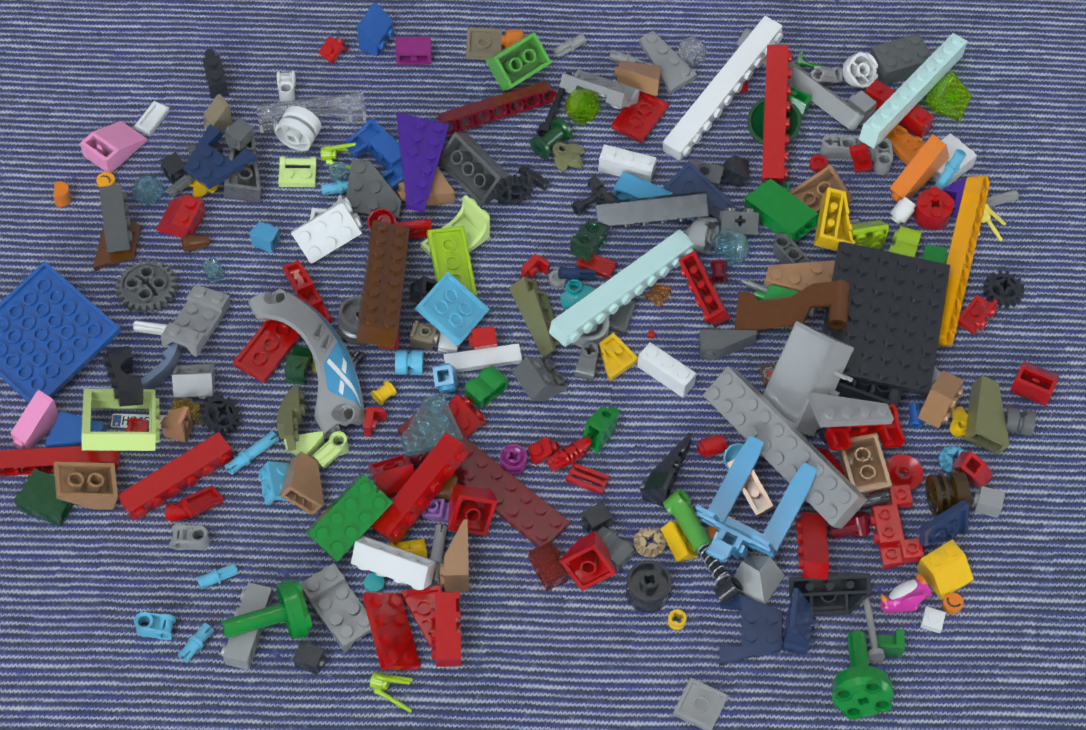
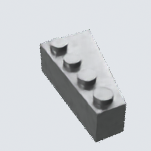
M254 133L253 139L241 151L231 148L229 157L231 161L245 148L256 155ZM251 161L244 166L243 170H236L228 175L229 178L224 183V198L260 203L261 187L257 161L255 163Z

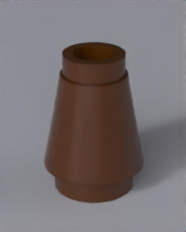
M186 234L184 237H181V245L184 252L188 251L189 253L210 245L208 235Z

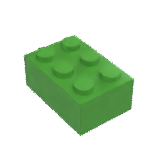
M535 32L523 36L485 60L502 91L513 88L552 63Z

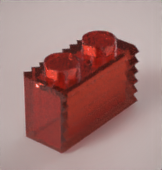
M551 542L528 551V559L546 591L567 583L569 574L560 563L559 557L561 555L556 546L553 547Z

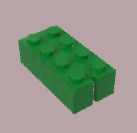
M360 474L305 533L333 560L338 561L393 502L381 490L376 489L377 486L366 475Z

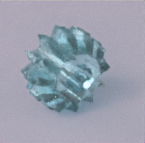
M149 175L145 178L140 176V180H135L132 186L135 200H138L141 205L145 202L147 206L151 202L156 204V200H161L164 194L161 180H158L156 176L151 178Z

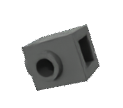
M238 118L232 125L230 124L226 128L225 142L231 148L241 151L253 139L254 127Z

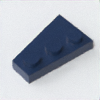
M962 500L942 514L937 515L931 521L923 524L919 528V543L926 547L942 542L946 537L952 539L959 533L963 535L968 534L969 503Z

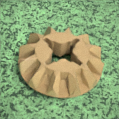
M651 527L647 529L641 528L636 533L634 547L640 555L649 558L656 557L665 549L666 541L664 535L658 529H651ZM654 537L653 543H650V545L646 547L647 541L645 539L649 540L650 538Z

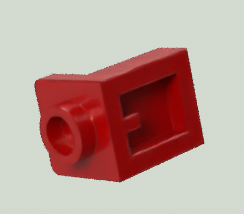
M864 143L849 146L854 172L872 170V157L868 145Z
M535 253L521 267V278L534 277L538 271L547 275L550 268L549 262L544 257H540Z
M378 406L367 407L363 425L364 436L372 437L373 430L377 429L378 421L386 422V409Z

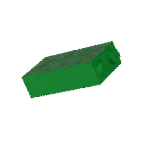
M772 179L761 183L756 190L745 197L744 209H754L755 213H759V221L776 234H787L795 243L817 226L818 213Z

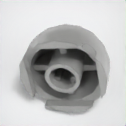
M710 217L699 218L687 228L686 235L694 244L693 249L696 252L707 255L713 253L710 249L712 245L716 247L719 238V226L715 224V222H718L717 219Z

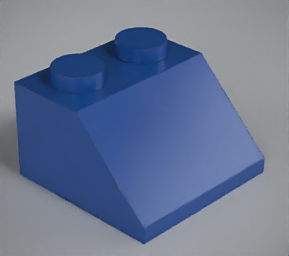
M373 2L357 26L359 49L378 56L386 48L388 40L394 36L393 20L375 2Z

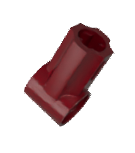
M864 511L856 512L842 529L832 527L828 523L832 539L850 535L861 537L870 533L867 513Z

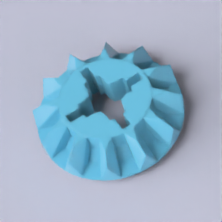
M951 445L947 448L944 447L939 455L941 467L947 472L955 471L951 468L954 455L959 456L964 450L960 446L954 447Z

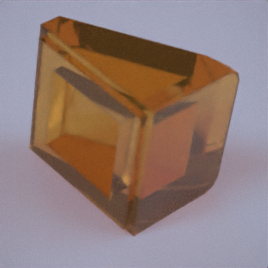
M655 284L645 295V298L661 307L670 297L672 289L668 286Z

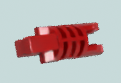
M583 437L570 443V445L553 454L546 464L552 471H556L580 459L589 451V446L591 445L590 438Z

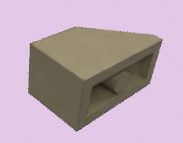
M218 94L203 115L205 121L203 125L207 129L211 124L224 133L226 128L233 123L229 104Z

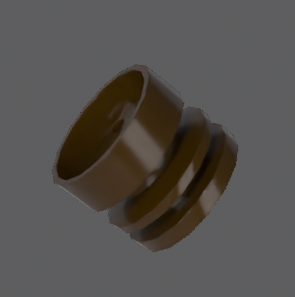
M964 471L948 472L946 478L942 473L937 475L930 474L926 477V498L932 515L942 514L962 500L969 503L970 510L971 491Z

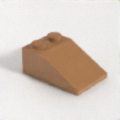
M831 164L790 191L792 195L814 211L820 209L822 196L828 187L845 191L848 203L854 200Z
M877 433L851 438L852 444L849 450H837L845 477L861 493L892 488Z
M53 463L57 499L94 510L114 509L118 498L114 463Z
M463 519L444 555V564L440 565V585L445 586V592H469L468 519Z

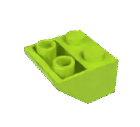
M881 220L852 224L853 240L856 245L882 249L889 225Z

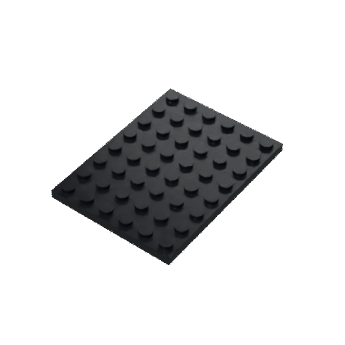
M839 242L831 281L841 279L850 284L847 327L842 330H835L828 326L829 308L827 306L822 333L854 347L843 371L844 374L856 381L928 396L932 385L950 265L847 242Z

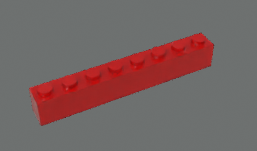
M767 45L762 183L772 179L777 184L783 185L784 179H787L788 168H784V162H788V151H785V145H789V134H785L786 128H789L790 118H786V112H790V101H787V95H790L791 85L787 84V79H791V68H788V63L792 62V52H788L789 45Z

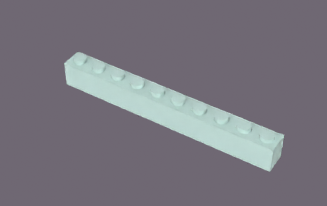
M952 33L863 124L859 140L875 148L962 58L968 41Z
M679 229L553 319L549 333L565 347L571 342L575 343L582 334L590 332L597 323L601 324L608 315L616 313L619 307L627 305L634 296H639L645 288L653 286L659 278L665 277L670 270L679 267L678 259L693 252L694 244Z

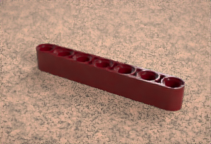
M543 81L442 112L438 115L437 122L449 124L447 134H454L455 132L550 104L556 100L557 93L548 82Z

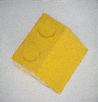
M953 539L921 558L917 567L918 572L941 600L944 599L946 594L954 593L974 580L965 554Z

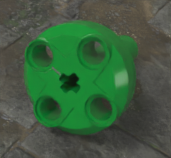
M287 579L276 584L279 604L222 620L221 623L226 639L284 621L292 640L307 637L311 631L312 621L300 582Z
M852 631L847 635L850 668L836 675L832 682L831 694L835 707L842 711L846 718L856 720L861 717L873 716L880 712L889 711L892 708L894 692L888 674L879 668L869 666L865 633L862 631Z

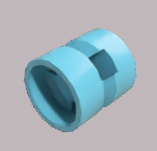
M396 350L395 375H407L408 372L411 375H423V350H412L411 353H408L407 350Z

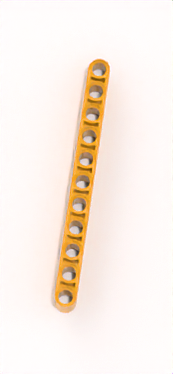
M987 175L970 176L966 179L946 263L950 265L938 346H952L990 186Z

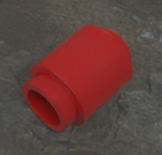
M715 434L701 439L698 442L699 445H697L699 455L705 459L723 453L727 449V443L722 434Z

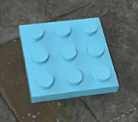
M448 271L415 308L457 347L468 336L471 329L490 310Z

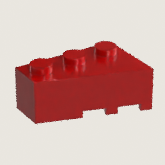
M435 592V608H431V621H435V628H431V640H435L436 647H432V660H436V667L461 666L460 592Z

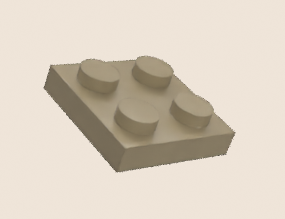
M467 28L466 59L487 60L501 51L502 29Z

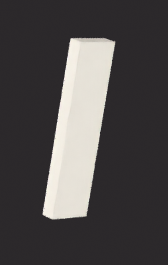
M519 344L444 354V362L453 365L457 372L488 368L491 365L499 367L519 364L522 362Z

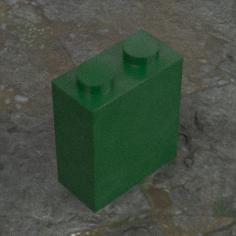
M36 469L33 470L31 475L27 476L23 489L15 497L18 511L62 527L74 506L73 503L56 498L54 476Z

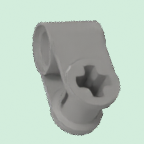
M183 524L172 526L173 537L169 543L170 548L175 550H204L210 545V538L205 527ZM199 536H203V538L199 540L196 539Z

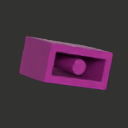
M396 37V65L431 64V37Z

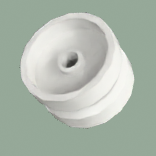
M290 106L276 126L275 134L289 148L297 151L309 150L314 138H316L321 130V122L306 108Z

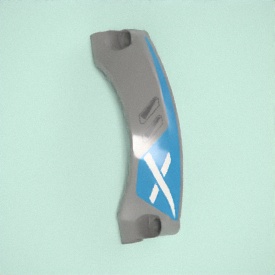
M282 289L276 290L273 294L266 291L252 297L248 304L258 321L274 320L283 322L297 331L307 343L313 355L318 376V395L314 417L324 436L330 437L332 433L339 431V424L343 426H348L349 424L361 425L365 420V412L358 376L344 342L332 325L310 304Z

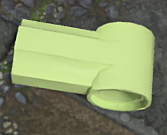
M340 431L332 433L329 441L311 456L318 461L320 468H326L338 456L347 453L349 449L347 436ZM337 442H343L341 445H335Z

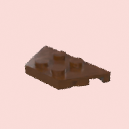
M130 219L131 228L128 231H132L133 241L129 242L130 250L107 252L103 225L93 264L94 271H98L100 267L109 264L112 267L119 265L121 262L135 260L142 230L141 225Z

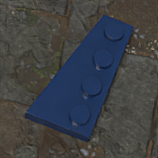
M690 161L663 187L673 192V194L707 191L709 215L717 220L720 218V211H725V208H736L737 212H741Z

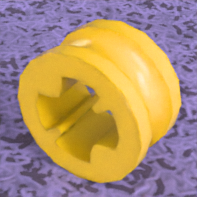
M679 609L671 611L668 616L669 627L673 630L683 629L686 624V614ZM675 616L678 619L681 618L680 623H678L677 621H673Z

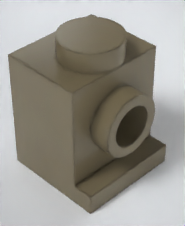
M415 320L410 333V346L432 351L434 344L437 345L439 342L440 334L437 332V328L421 324Z

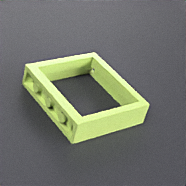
M84 389L82 450L155 451V443L160 442L159 398H155V389H143V405L119 407L118 400L114 399L113 389ZM92 408L149 409V432H91Z

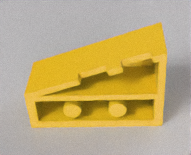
M828 187L821 200L814 246L837 251L839 242L855 244V241L852 237V224H850L846 192Z

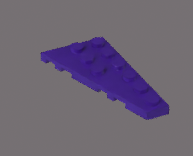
M396 112L406 209L424 213L449 124Z

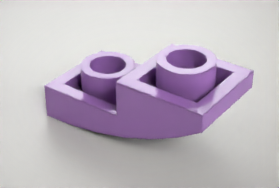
M433 498L429 506L424 509L423 518L448 523L449 503L445 499Z

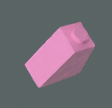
M40 390L35 393L11 431L13 444L18 449H33L53 428L59 415L54 399Z

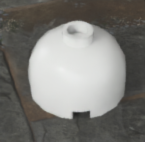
M869 53L853 54L847 58L843 65V77L852 87H869L878 78V74H876L878 64Z

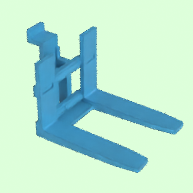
M749 436L737 454L709 509L707 510L699 505L695 507L698 511L696 515L702 518L701 521L719 531H716L709 548L706 549V553L725 563L731 555L738 560L740 556L746 559L749 554L747 547L774 559L811 489L817 473L815 467L807 463L801 465L762 534L729 517L758 461L764 445L763 441Z

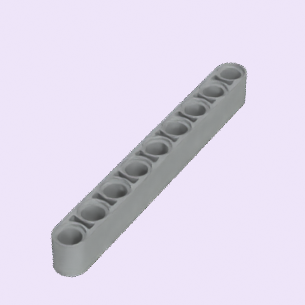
M746 28L736 44L741 46L752 31ZM767 55L763 58L762 64L765 66ZM793 61L788 63V68H791V79H787L788 84L812 95V102L852 131L857 129L865 117L861 112L825 85L816 82L809 73Z

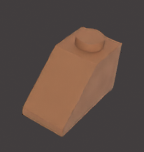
M184 406L170 410L167 416L162 419L161 428L164 437L184 443L187 442L193 429L189 407Z

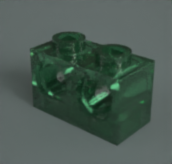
M588 219L584 225L580 226L578 233L571 237L569 242L571 246L570 254L590 262L606 242L608 227Z

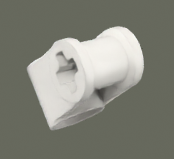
M277 71L279 100L283 104H291L295 100V71L291 73H280V71Z

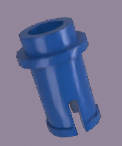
M911 403L908 405L910 414L908 424L911 425V428L918 429L924 423L923 420L918 418L921 412V404L917 403L916 407V403Z

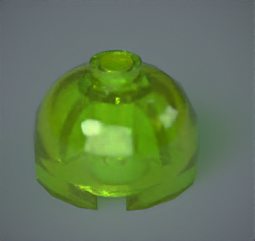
M584 88L574 90L566 99L565 111L567 116L579 125H586L587 121L591 122L599 110L600 104L597 103V98H599L597 93Z

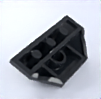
M828 572L827 580L802 578V574L788 577L789 598L791 599L794 588H798L814 609L813 616L850 614L871 595L870 573Z

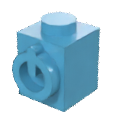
M444 363L440 364L439 367L433 368L435 387L439 389V393H450L455 391L456 387H459L457 370L453 365Z

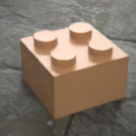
M943 370L930 389L918 418L937 428L943 422L947 423L957 406V400L964 391L961 388L964 380Z

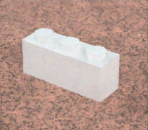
M604 144L599 158L598 171L619 177L624 171L642 180L651 182L655 172L656 157Z
M649 343L638 355V368L684 398L695 385L696 373L652 343Z

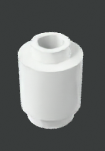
M904 196L890 212L893 215L891 219L899 225L901 222L905 224L915 211L916 204Z

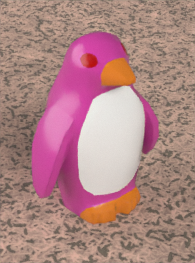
M919 573L915 579L898 584L889 596L886 597L881 594L880 608L885 613L914 612L919 608L922 600L926 597H932V593L926 580Z

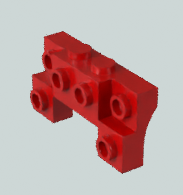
M888 404L894 418L892 424L826 427L827 431L824 436L830 450H849L852 444L850 437L877 433L884 448L902 447L906 438L900 427L898 410L895 404Z
M909 484L889 488V495L881 498L890 496L891 502L870 506L871 515H869L870 526H874L875 529L873 541L874 544H878L882 569H891L903 564L920 562V559L924 557L923 547L919 543V538L904 540L898 509L912 507L913 501Z

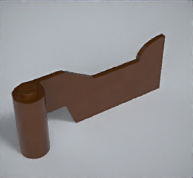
M841 279L831 282L814 283L791 297L760 301L752 293L739 292L734 330L794 326L796 321L804 324L811 308L827 306L829 308L828 326L835 330L845 329L848 320L850 284Z

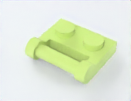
M280 156L279 187H315L317 157L286 158V156ZM286 165L310 166V168H286Z

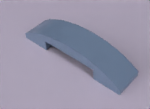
M173 343L162 353L163 362L141 379L143 389H155L172 373L181 355L179 344Z

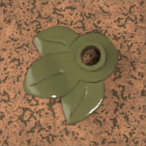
M563 142L554 144L552 147V153L555 157L554 163L560 171L564 172L568 166L577 169L582 168L583 162L580 155L585 151L581 146L575 143L565 144Z

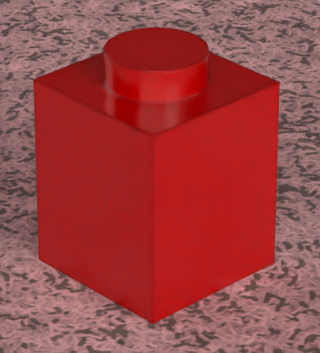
M494 326L471 329V335H468L469 346H473V350L497 347Z

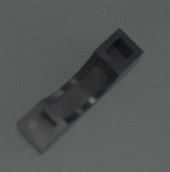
M130 346L106 348L103 364L106 367L107 378H110V388H113V397L118 400L119 407L143 405V385L140 377L128 375L133 373V355Z

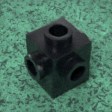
M426 276L414 281L409 289V300L419 304L438 281Z

